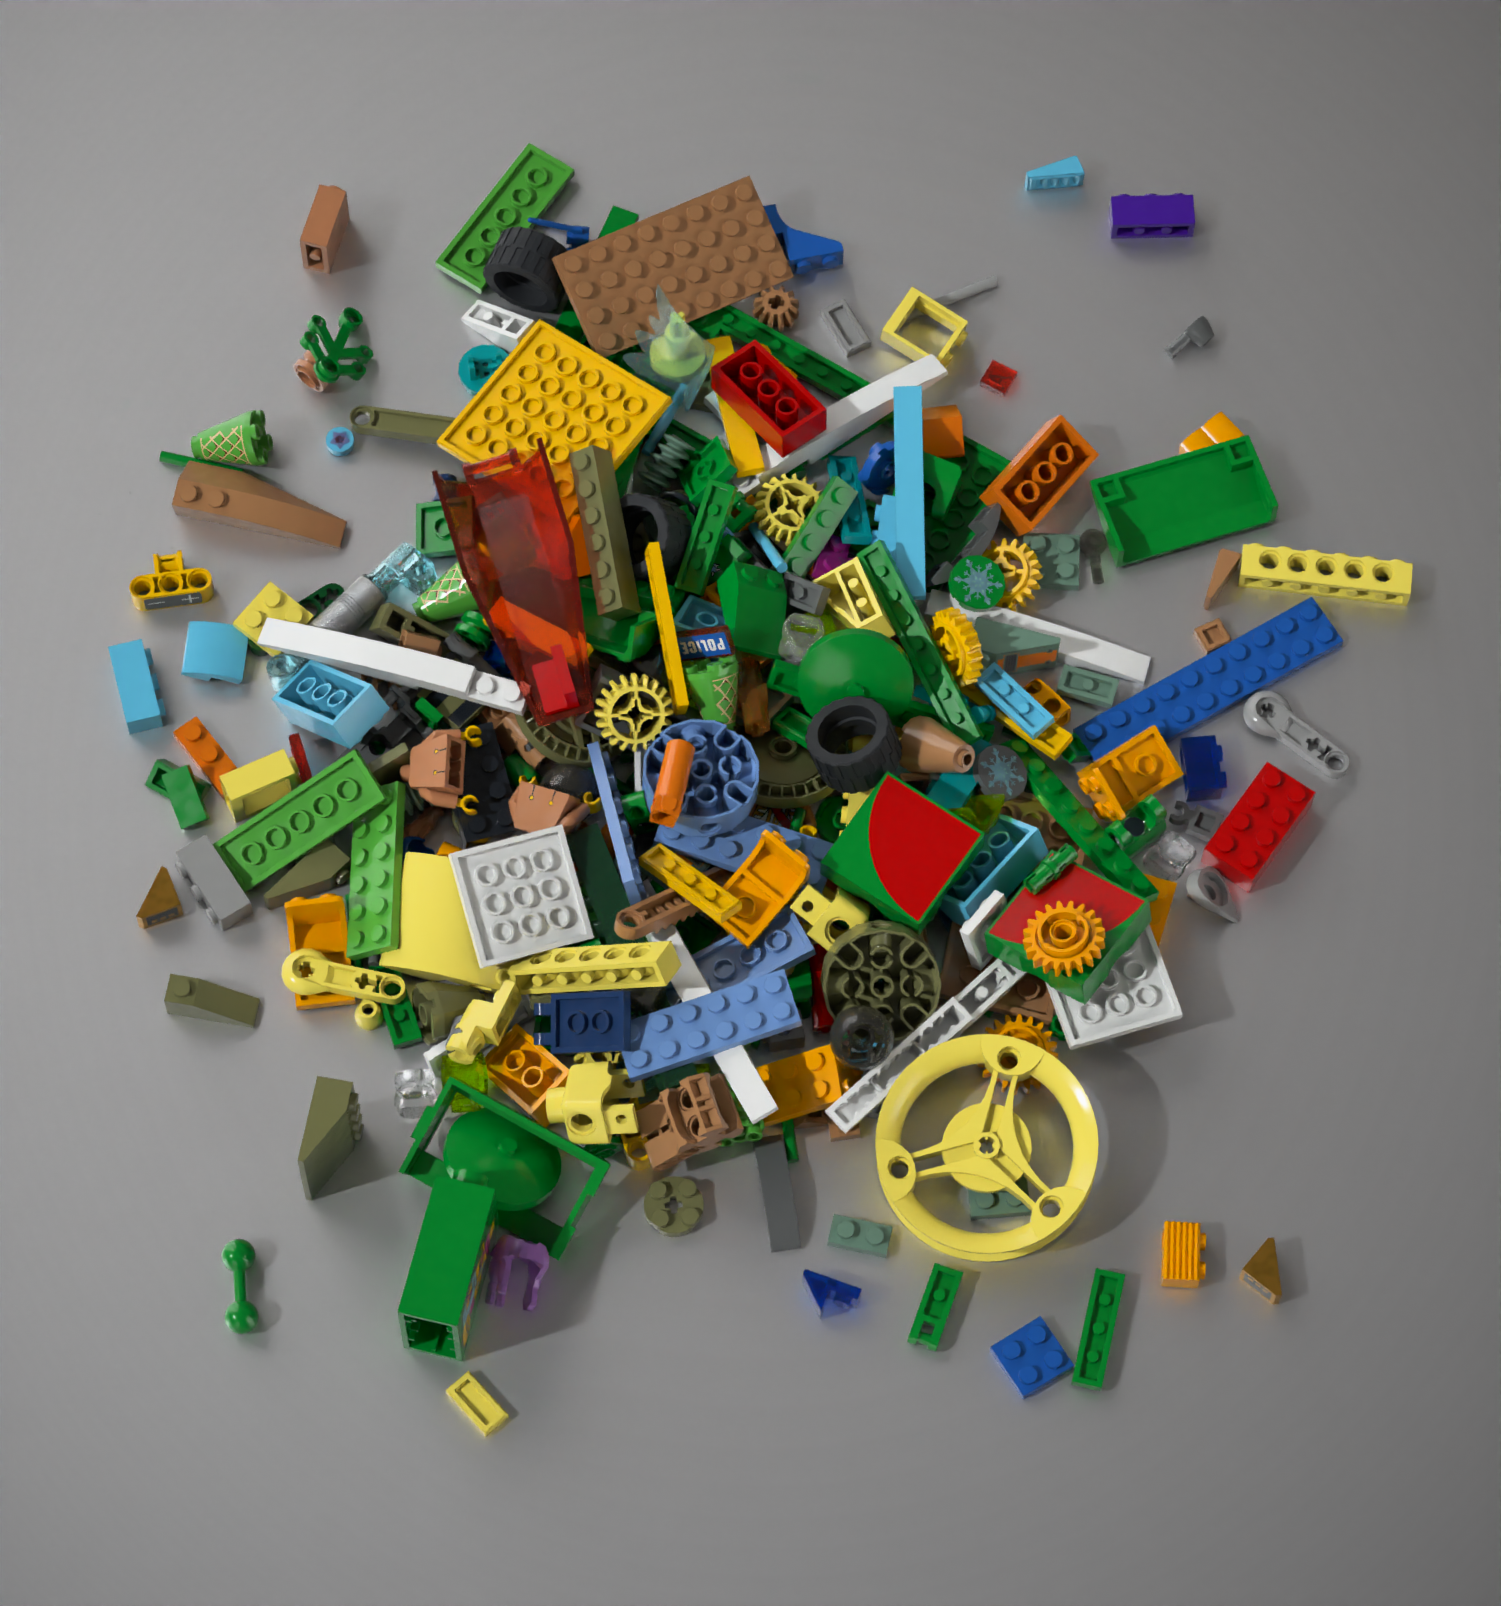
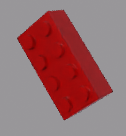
M756 339L711 367L712 389L782 458L826 430L827 409Z
M1266 762L1205 846L1201 863L1214 867L1223 877L1250 893L1311 808L1316 792L1269 762Z

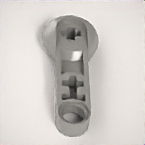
M1264 690L1256 692L1248 698L1244 705L1243 717L1252 731L1278 739L1332 779L1342 778L1346 774L1349 767V758L1346 753L1297 718L1291 710L1288 701L1281 694ZM1262 709H1264L1265 712L1267 711V709L1272 710V718H1270L1269 715L1267 718L1263 717ZM1316 743L1318 745L1317 750H1308V744L1313 745ZM1325 751H1328V753L1324 757V760L1321 761V755H1324ZM1337 758L1343 762L1344 767L1341 770H1333L1329 767L1328 761Z

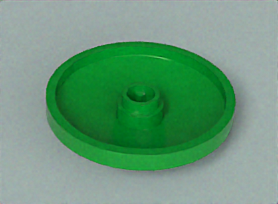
M861 628L838 630L817 640L803 656L798 670V694L804 708L812 718L821 708L829 705L832 701L848 696H864L882 704L891 722L894 723L905 712L911 701L914 689L913 668L904 650L889 637L876 631Z
M478 1108L459 1117L451 1126L444 1142L443 1159L449 1176L452 1178L453 1172L456 1169L472 1170L486 1176L489 1179L487 1187L496 1190L497 1208L499 1210L520 1211L541 1204L551 1195L561 1175V1156L556 1146L487 1108Z

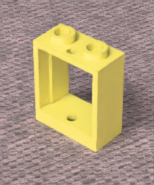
M911 287L882 329L880 340L913 361L930 355L897 334L914 308L954 332L937 356V360L946 369L954 356L951 353L956 345L961 347L969 334L966 332L968 321L914 287Z
M284 749L219 776L224 800L235 823L260 813L301 784L296 761L293 756L288 758Z

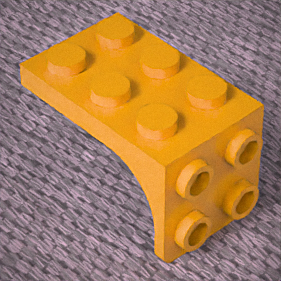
M1152 725L1077 772V775L1080 778L1078 780L1080 788L1086 795L1089 794L1094 802L1093 810L1101 820L1104 819L1105 822H1114L1117 819L1119 821L1125 819L1126 811L1138 804L1149 794H1154L1178 779L1184 773L1156 725Z
M764 829L752 853L722 887L742 902V910L722 924L714 920L748 949L810 877V865L808 864L809 859L798 849H795L793 852L785 845L787 842L785 838L774 830L770 833Z
M328 893L321 895L320 898L313 899L295 897L284 903L291 953L302 948H312L321 952L334 963L352 966L351 959L346 958L348 927L343 896ZM304 967V971L300 970L302 977H308V974L313 975L310 967ZM321 992L313 995H299L295 993L297 1011L356 1004L355 997L331 992Z
M831 1043L756 1067L779 1108L764 1118L765 1127L815 1111L828 1109L862 1078L861 1075L864 1069L861 1060L852 1053Z

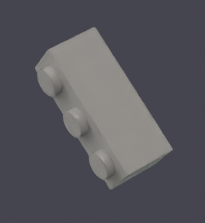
M206 835L176 851L178 863L175 864V867L183 879L188 877L192 883L190 890L198 902L203 900L208 907L205 909V912L213 925L218 923L224 931L253 914L250 900Z

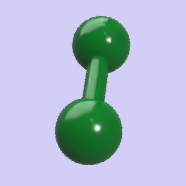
M244 1239L229 1241L224 1246L221 1254L224 1266L233 1272L235 1302L227 1307L224 1319L229 1330L236 1334L251 1332L259 1320L257 1308L247 1301L245 1271L254 1264L256 1254L251 1243Z

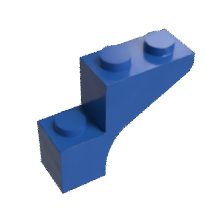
M776 204L763 206L780 246L783 248L792 273L805 274L811 270L821 268L832 269L843 264L844 250L839 241L795 230L782 221Z

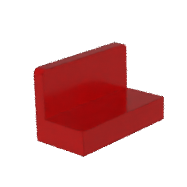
M561 644L550 647L553 659L532 666L546 715L580 706Z

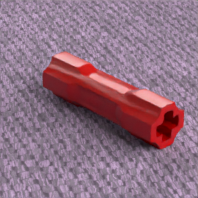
M816 943L812 945L816 955L808 958L813 990V1006L811 1009L812 1031L818 1034H829L837 1032L839 1025L827 1010L820 980L824 956L828 951Z

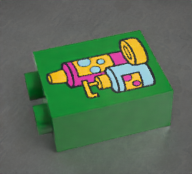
M456 1169L453 1172L452 1178L439 1175L435 1177L398 1308L404 1348L463 1362L491 1260L489 1253L494 1248L499 1231L496 1190L487 1187L489 1179L483 1174L467 1169Z

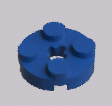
M888 441L884 444L880 442L875 443L870 448L869 457L858 473V480L867 490L875 495H883L890 492L887 488L895 483L894 441Z

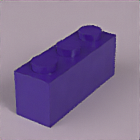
M1151 193L1144 196H1130L1128 194L1111 196L1109 205L1111 239L1193 237L1195 228L1193 195H1185L1183 193L1157 195Z

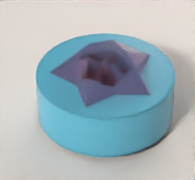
M336 427L330 430L326 436L328 451L335 456L349 454L354 448L352 432L345 427Z

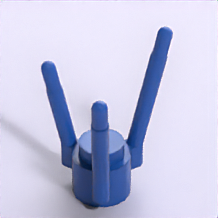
M532 217L528 218L529 223L567 231L566 244L572 245L570 248H566L568 251L589 242V227L570 226Z

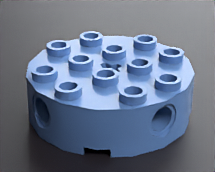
M690 719L670 725L660 733V737L653 741L644 755L642 790H644L649 812L651 813L650 808L653 803L667 742L672 739H682L694 745L695 754L681 813L673 828L665 827L690 837H711L732 830L748 817L757 800L759 760L751 743L744 736H739L736 732L727 729V725L715 720Z

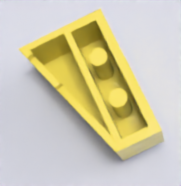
M858 557L811 581L831 589L825 608L847 628L868 629L889 638L896 635Z

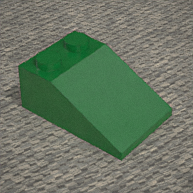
M733 561L716 581L730 648L780 660L783 653L787 592L783 574Z

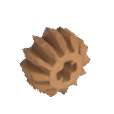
M771 285L769 292L762 290L759 292V297L753 301L754 318L768 325V327L778 328L780 333L784 330V326L792 328L794 320H797L799 317V301L794 299L793 290L785 293L783 285L779 290H775Z

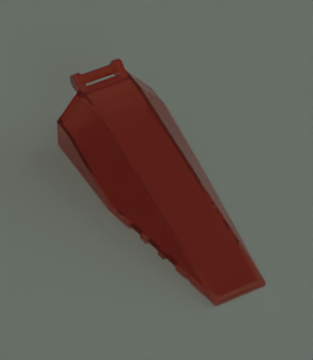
M541 437L536 439L537 452L522 465L517 449L514 447L508 449V453L473 464H470V461L461 464L467 482L444 480L437 470L432 471L463 578L538 727L595 710L575 546ZM511 463L513 468L478 479L474 477L476 474ZM561 644L580 706L546 715L532 666L553 659L550 647Z

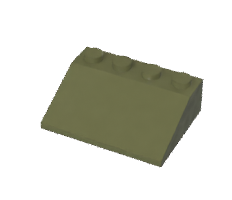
M317 1076L297 1160L306 1200L312 1201L354 1151L356 1141H361L364 1124L361 1123L362 1114L360 1113V1104L358 1103L359 1094L355 1093L353 1082Z

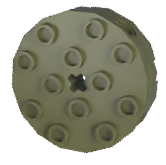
M884 920L857 924L837 937L824 956L820 977L827 1010L838 1025L861 1041L880 1044L906 1039L931 1017L937 1008L942 986L934 953L922 936L902 923ZM880 978L885 979L883 980L882 985H877L876 982H878Z

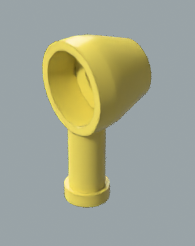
M363 979L359 983L360 989H364L366 985H369L368 979ZM361 999V1003L357 1006L354 1014L357 1025L367 1031L379 1028L384 1021L381 1006L375 1001ZM366 1008H372L374 1010L369 1015L363 1013V1011Z

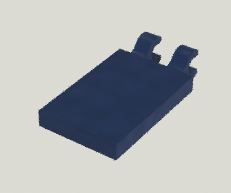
M631 991L551 994V1003L534 1004V1016H551V1033H534V1045L551 1046V1054L631 1051Z

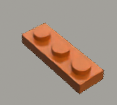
M196 716L173 731V735L224 800L219 776L235 770L237 767Z

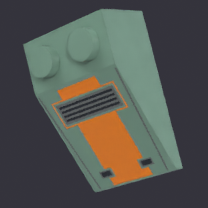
M977 617L974 629L978 633L977 636L981 643L983 655L981 660L983 669H980L981 673L994 662L1008 675L1056 667L1061 638Z

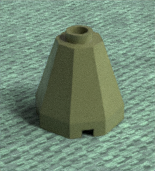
M432 981L417 983V988L412 991L413 1011L416 1020L422 1022L423 1028L419 1029L422 1039L428 1046L437 1045L448 1038L454 1018L463 1015L473 999L486 1001L484 994H480L475 987Z

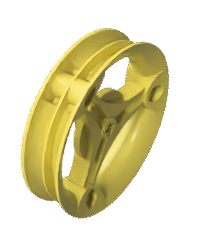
M976 1034L958 1037L929 1049L910 1063L895 1080L883 1102L878 1117L875 1139L877 1170L884 1195L898 1219L912 1234L931 1248L958 1259L974 1262H999L1016 1259L1043 1248L1062 1234L1076 1219L1090 1194L1096 1172L1099 1144L1098 1129L1091 1103L1083 1087L1070 1070L1056 1057L1030 1042L997 1034ZM1005 1057H1013L1017 1061V1065L1012 1069H1006L1001 1065V1060ZM974 1064H984L985 1068L992 1074L984 1099L980 1104L969 1106L952 1118L945 1129L942 1142L913 1153H909L901 1146V1135L907 1114L917 1097L927 1086L952 1070ZM1031 1077L1040 1081L1056 1097L1067 1116L1072 1133L1073 1159L1068 1179L1064 1186L1051 1190L1029 1166L1032 1152L1031 1137L1025 1123L1013 1112V1101L1017 1083ZM998 1078L1011 1082L1005 1107L992 1103ZM985 1142L987 1146L988 1142L991 1143L992 1153L988 1154V1151H986V1154L982 1153L981 1144ZM942 1155L945 1165L916 1172L914 1162ZM897 1165H903L908 1169V1174L903 1178H897L891 1173L892 1169ZM952 1176L960 1185L975 1192L994 1193L1005 1190L1032 1211L1031 1222L999 1233H975L953 1227L935 1217L921 1204L913 1193L916 1182L930 1178ZM1022 1176L1043 1194L1036 1203L1015 1184ZM1047 1204H1054L1059 1208L1060 1212L1055 1217H1048L1044 1214L1043 1208Z

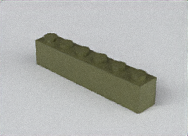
M591 445L570 453L569 458L598 616L620 621L641 613L612 454L611 451Z

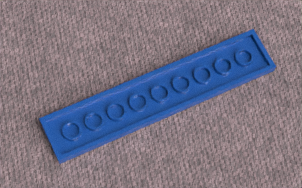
M1310 597L1074 728L1073 733L1079 736L1092 754L1090 758L1092 763L1152 725H1156L1167 744L1246 700L1256 692L1262 691L1339 648L1343 644V639L1313 597Z

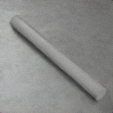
M991 276L934 300L946 307L998 286V281L995 276ZM914 308L905 323L926 314Z

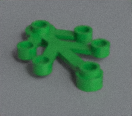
M347 307L338 317L339 330L334 341L326 327L325 319L319 315L312 316L307 323L310 331L305 332L300 338L301 346L311 351L316 361L313 366L314 372L318 379L323 382L335 383L340 376H349L351 379L359 381L366 373V368L363 364H367L371 360L373 351L366 345H361L359 348H344L350 333L356 331L363 322L362 315L356 309ZM316 334L319 335L328 353L327 356L324 355L322 349L320 348L318 344L319 338ZM338 360H357L351 365H340L338 363Z

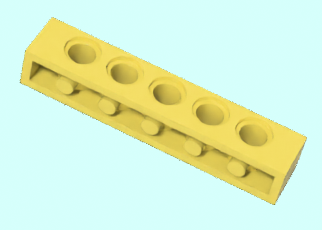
M1259 543L1243 544L1238 587L1407 606L1411 595L1413 563H1406L1400 559L1387 561L1378 560L1372 556L1360 558L1352 557L1345 553L1326 554L1313 549L1300 551L1293 550L1287 546L1277 548L1265 547ZM1263 564H1272L1275 568L1268 569ZM1292 567H1299V568H1301L1303 571H1302V572H1296V571L1292 570L1291 568H1292ZM1320 570H1327L1331 575H1323L1320 573ZM1354 573L1358 575L1359 578H1351L1348 576V574ZM1381 576L1386 578L1388 581L1381 582L1377 580L1376 577Z
M672 941L554 948L516 959L509 968L508 973L511 980L516 982L520 995L667 986L682 965Z

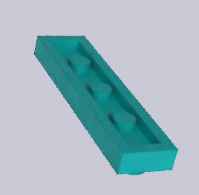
M829 455L826 463L829 479L832 476H839L858 491V494L839 523L842 544L870 545L872 533L862 484L858 480L859 469L857 459L854 456Z

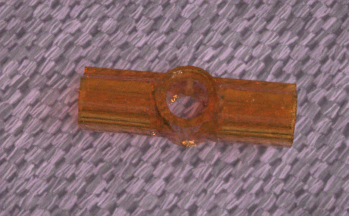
M742 657L738 662V710L742 711L745 733L751 734L752 737H760L765 732L770 731V719L767 709V685L762 680L760 662L754 660L753 657Z

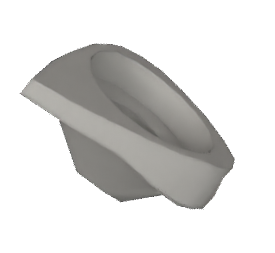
M1207 866L1196 869L1188 876L1186 881L1187 897L1203 908L1217 913L1235 923L1239 921L1228 886L1218 870Z

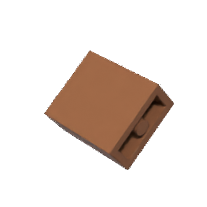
M319 185L300 238L303 268L330 274L350 219L346 191L337 186Z

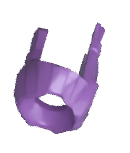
M504 1234L498 1239L496 1245L489 1253L493 1258L489 1266L490 1281L487 1287L485 1303L492 1305L495 1292H497L494 1305L496 1307L504 1306L512 1260L519 1258L528 1265L529 1274L523 1298V1310L534 1311L537 1305V1295L541 1279L549 1268L547 1248L540 1242L538 1244L531 1241L525 1242L523 1239H516L511 1235Z

